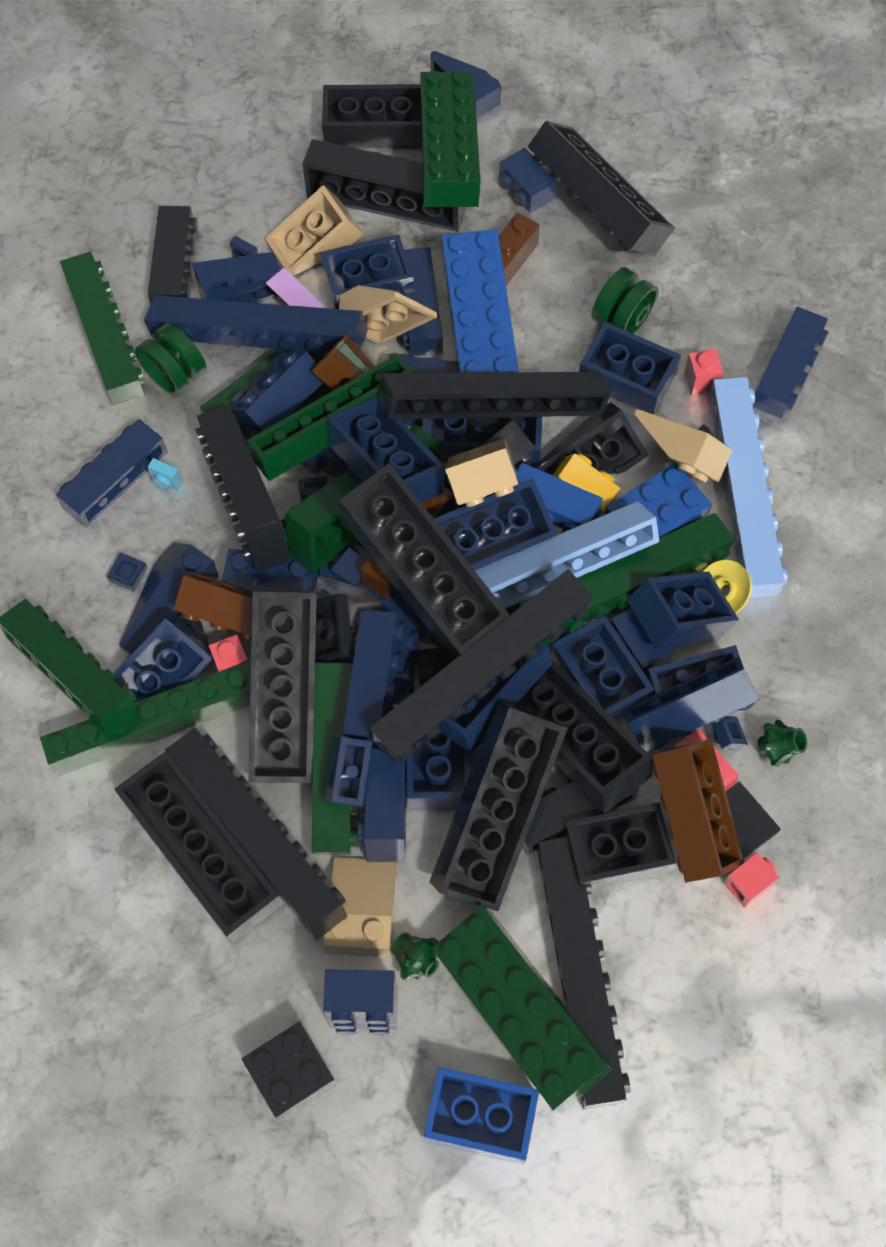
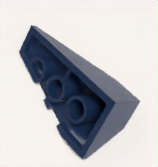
M173 542L154 563L121 638L120 648L130 654L168 610L172 611L177 617L181 615V612L173 609L183 575L193 571L216 579L219 575L214 560L190 544Z
M168 610L116 668L113 674L121 688L126 685L133 692L137 699L135 702L192 681L213 659V656L195 632L172 611Z

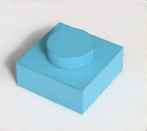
M155 458L151 460L148 470L153 483L162 489L170 488L178 491L183 483L179 469Z

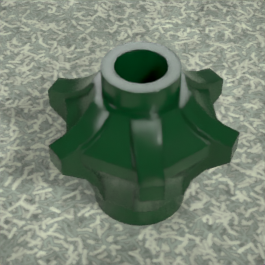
M775 720L774 725L771 723L764 724V735L758 739V749L762 754H766L769 757L771 766L779 767L782 762L789 764L794 755L805 752L807 737L801 728L788 727L781 720Z
M404 932L395 939L391 946V953L400 965V977L405 982L413 977L417 980L422 976L429 978L437 971L439 962L436 960L437 956L432 950V947L439 942L436 938L424 939Z

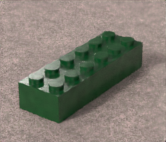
M420 72L419 99L424 207H479L481 179L473 72Z
M417 425L409 428L440 461V442ZM351 469L342 475L336 476L333 481L314 491L311 496L292 506L285 513L287 547L290 557L311 573H314L348 549L350 543L356 539L334 510L341 498L362 484Z
M483 905L432 947V950L553 1111L564 1113L614 1070L609 1061L499 920Z

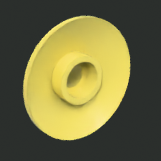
M716 561L703 572H710L724 596L725 590L731 587L729 594L725 598L735 614H737L744 608L750 598L752 589L750 575L741 564L735 561Z

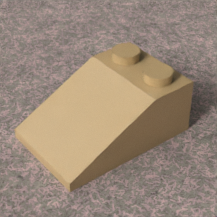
M323 185L264 239L282 266L294 276L321 263L320 253L351 246L364 233L340 199Z
M358 285L340 295L339 309L362 311L368 329L365 338L379 345L437 318V312L392 290Z
M636 409L634 415L669 458L679 463V470L691 474L690 477L704 483L708 479L719 482L733 451L709 433Z
M334 857L330 889L335 886L346 900L343 907L348 916L324 935L323 946L326 954L391 957L398 862H367V859Z

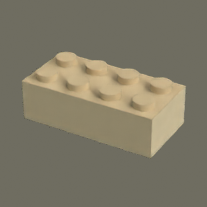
M505 438L449 457L445 469L457 504L465 503L466 507L484 502V496L495 493L496 497L509 494L514 491L513 487L518 485L517 472Z

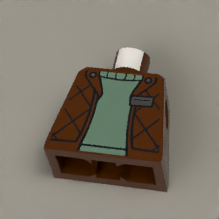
M346 334L323 357L312 372L330 388L335 390L375 366Z

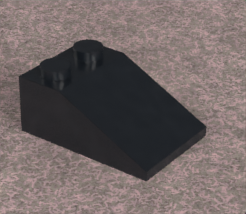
M660 802L565 822L580 885L643 880L672 874L675 868L676 861Z

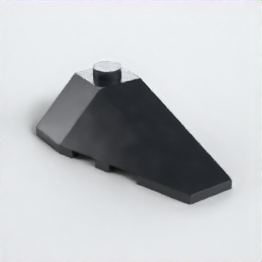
M610 402L607 404L603 416L588 417L533 468L553 475L565 456L575 453L576 455L582 454L592 462L591 466L597 471H604L609 475L613 473L617 475L626 472L649 455L623 411Z

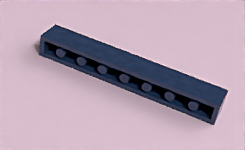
M154 295L144 318L152 339H154V331L164 323H170L180 329L192 342L313 353H328L346 334L362 349L368 331L362 311Z

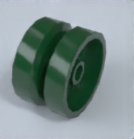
M621 267L608 279L601 289L592 308L591 317L600 325L607 322L635 334L648 318L655 305L659 292L658 287L647 280L638 282L639 277L635 272L627 267Z
M164 323L154 331V340L145 339L135 348V354L142 368L159 387L172 396H178L188 387V379L196 380L206 371L207 366L195 344L176 326Z

